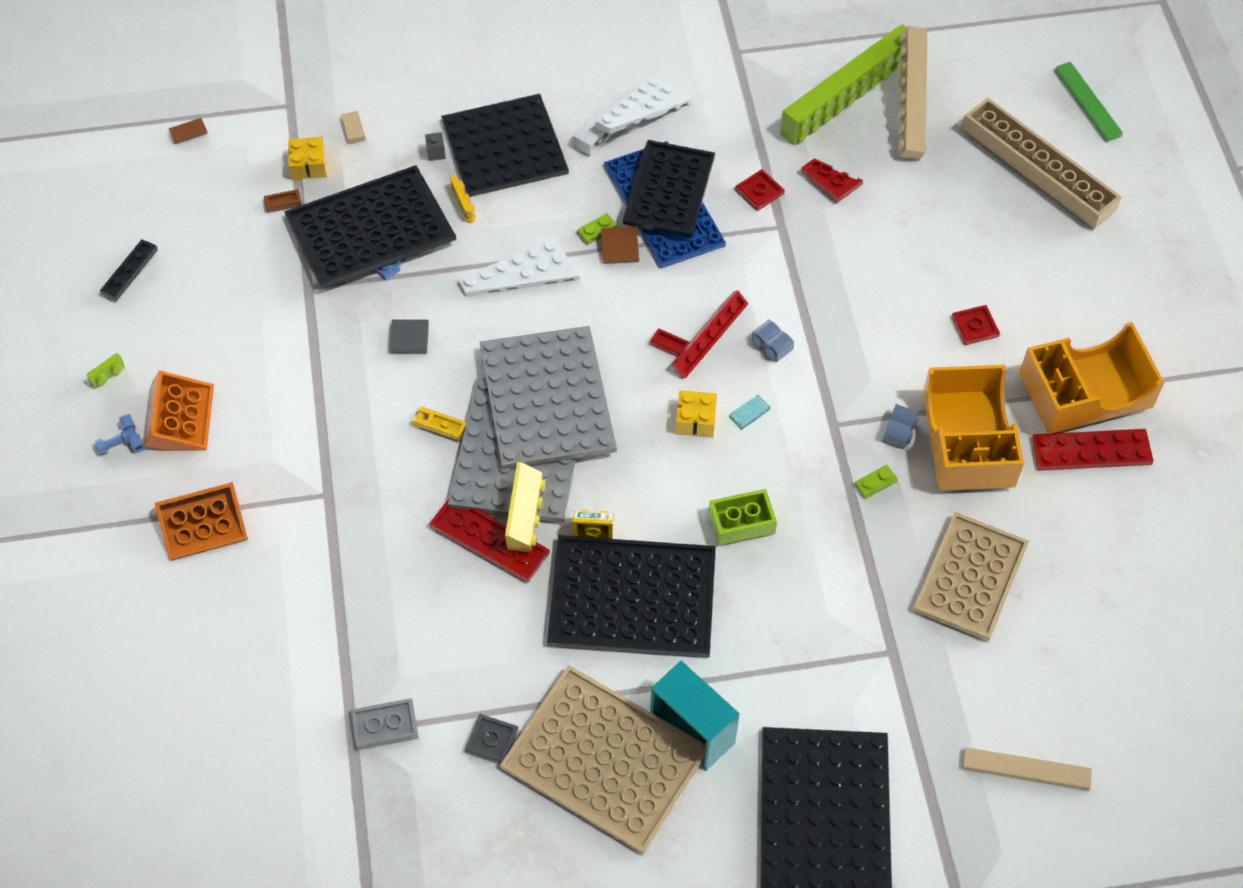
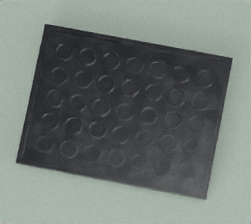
M417 165L284 211L285 217L321 289L457 240L456 234Z
M558 535L547 646L710 657L716 546Z
M762 727L760 888H892L888 733Z

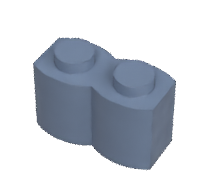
M769 319L752 332L753 344L765 350L766 355L777 362L794 349L793 339L787 333L781 331Z
M896 404L882 441L901 448H905L906 443L910 444L913 437L911 429H916L919 418L916 417L918 411Z

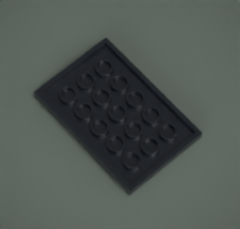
M647 139L623 217V225L693 238L716 152Z

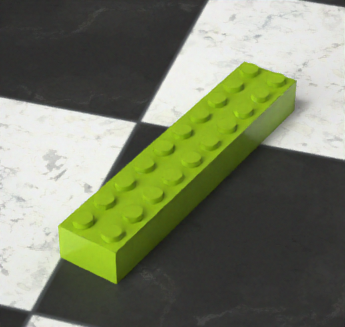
M903 24L899 25L782 111L780 134L793 145H796L798 142L805 140L810 133L816 132L821 125L828 123L833 116L840 114L844 108L851 106L856 99L863 97L871 88H875L879 82L886 80L894 71H898L902 58L900 57V49L902 47L900 35L907 27Z

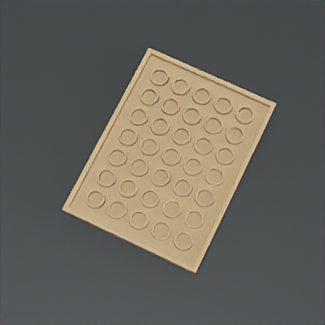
M568 665L500 764V768L644 855L704 761L706 744Z

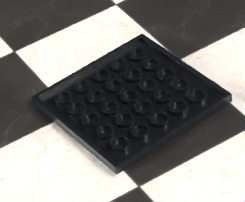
M540 93L441 116L466 194L469 197L569 174L567 163Z

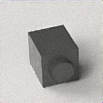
M442 132L425 134L428 161L446 159Z

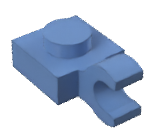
M402 259L375 270L387 281L401 271L399 266L406 262L407 259Z

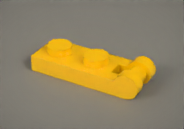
M457 175L451 176V189L466 222L473 223L476 220L475 206L471 204L469 195L464 193L465 187L463 182L459 181Z
M420 406L417 410V416L413 417L411 424L416 428H424L460 441L465 432L467 422Z

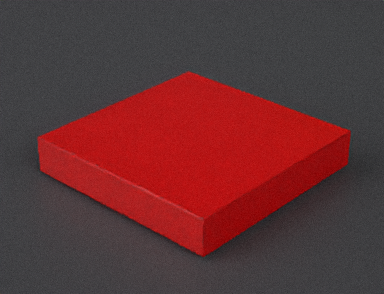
M763 169L735 186V190L757 211L785 194V190Z
M987 305L952 313L951 317L965 345L1000 336L999 329Z

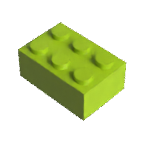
M766 489L709 501L708 514L718 546L775 534L777 520Z

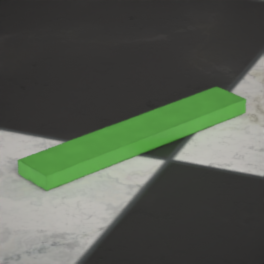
M1072 62L1056 66V73L1104 139L1108 142L1122 137L1123 132Z

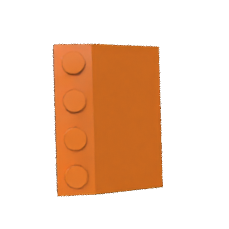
M159 370L152 381L144 446L160 450H206L214 384Z
M233 482L155 503L170 560L248 539Z

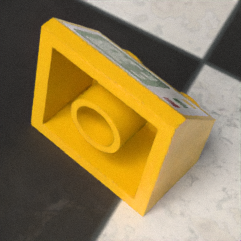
M589 510L574 512L573 536L613 539L614 513L608 511L590 512Z

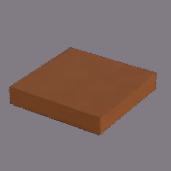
M637 227L601 228L603 264L639 262Z

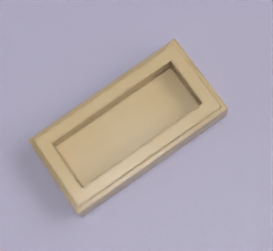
M358 111L341 114L349 144L366 140Z

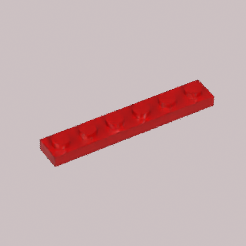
M739 290L733 291L671 364L681 378H687L749 304Z

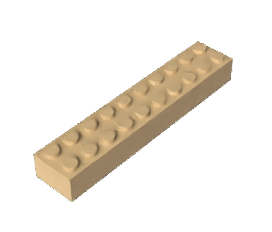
M988 97L965 114L962 130L1092 228L1098 227L1117 211L1122 196Z

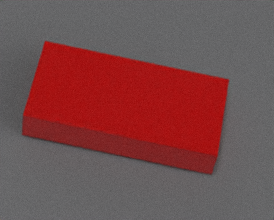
M660 328L657 329L650 340L651 346L676 357L690 343Z

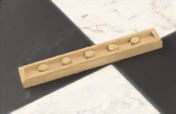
M969 747L964 749V770L1088 791L1091 789L1092 768Z

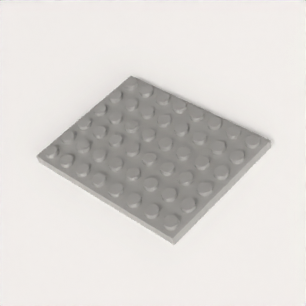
M590 326L479 341L502 469L515 468L517 462L535 465L617 452Z
M477 377L448 508L463 510L471 508L478 509L484 513L508 516L516 467L502 469L486 378ZM576 458L528 465L542 472V478L546 480L545 490L541 491L540 498H543L542 509H538L537 516H540V520L565 522Z

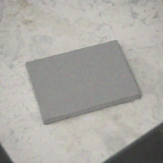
M412 698L350 710L356 750L419 739Z

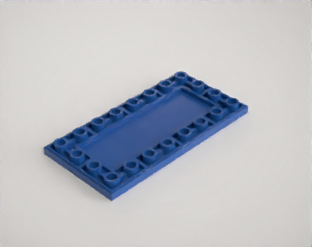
M644 149L604 162V167L626 207ZM703 202L693 238L638 228L660 269L726 246V241Z

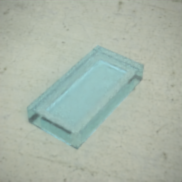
M758 394L730 413L729 418L742 430L770 410V405Z

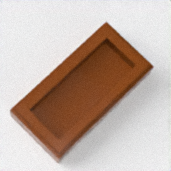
M202 118L168 128L174 144L208 134Z
M298 189L263 196L267 213L302 205Z

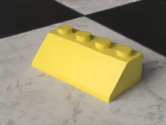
M517 462L505 538L508 550L531 553L532 546H536L537 534H534L535 528H539L540 516H537L538 509H542L543 498H540L541 491L545 490L546 480L542 478V472L522 462Z

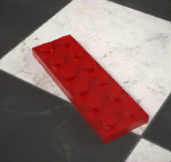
M1146 429L1033 434L1032 436L1038 471L1152 465L1154 462Z
M448 499L429 523L430 528L529 583L550 554V549L536 542V546H532L531 553L508 550L505 538L507 525L478 509L448 508Z

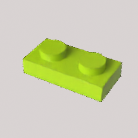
M606 213L580 227L578 234L589 245L601 238V228H615L617 224Z
M115 353L86 374L90 385L96 389L115 374L120 373L125 368L122 357Z
M886 464L858 479L854 485L864 499H867L897 483L898 478Z

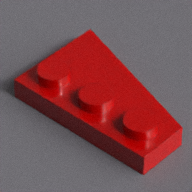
M815 158L801 167V172L837 203L863 185L862 179H854L849 176V173L836 171L833 169V166Z

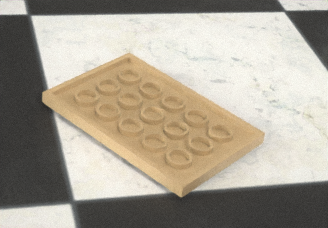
M954 512L913 611L989 642L1029 541Z

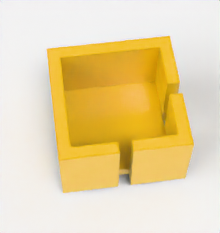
M323 137L288 139V160L292 180L307 179L305 165L309 166L311 178L327 177L326 149Z
M679 390L676 434L693 436V424L697 423L696 436L714 437L717 393Z

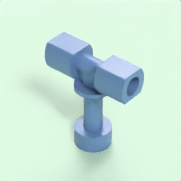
M130 414L119 418L123 427L120 430V435L105 441L102 438L95 440L100 455L108 452L106 448L123 441L126 444L130 443L134 453L145 449L140 435L135 432L136 427Z

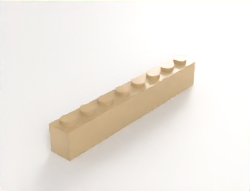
M908 26L900 35V42H902L900 57L902 58L899 72H901V79L899 81V88H901L899 103H901V108L898 114L900 119L898 150H900V157L920 160L926 153L928 29Z

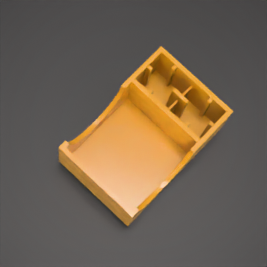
M1133 322L1126 323L1117 335L1095 347L1086 349L1073 348L1070 345L1071 339L1069 337L1029 347L1026 350L1019 375L1048 434L1153 408L1165 383Z
M1006 365L929 368L923 389V399L938 491L1016 487L1024 460L1017 423H1013L1010 426L1005 411L1004 383L1007 371Z

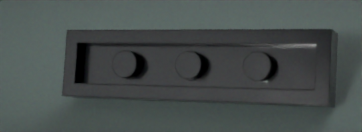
M141 239L100 289L101 295L117 301L158 251L157 245Z

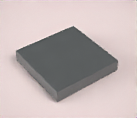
M392 319L390 354H427L429 320Z
M479 714L464 752L500 765L511 750L519 726Z

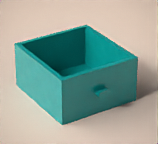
M682 660L651 687L650 712L706 744L705 759L701 764L706 771L736 743L740 713Z

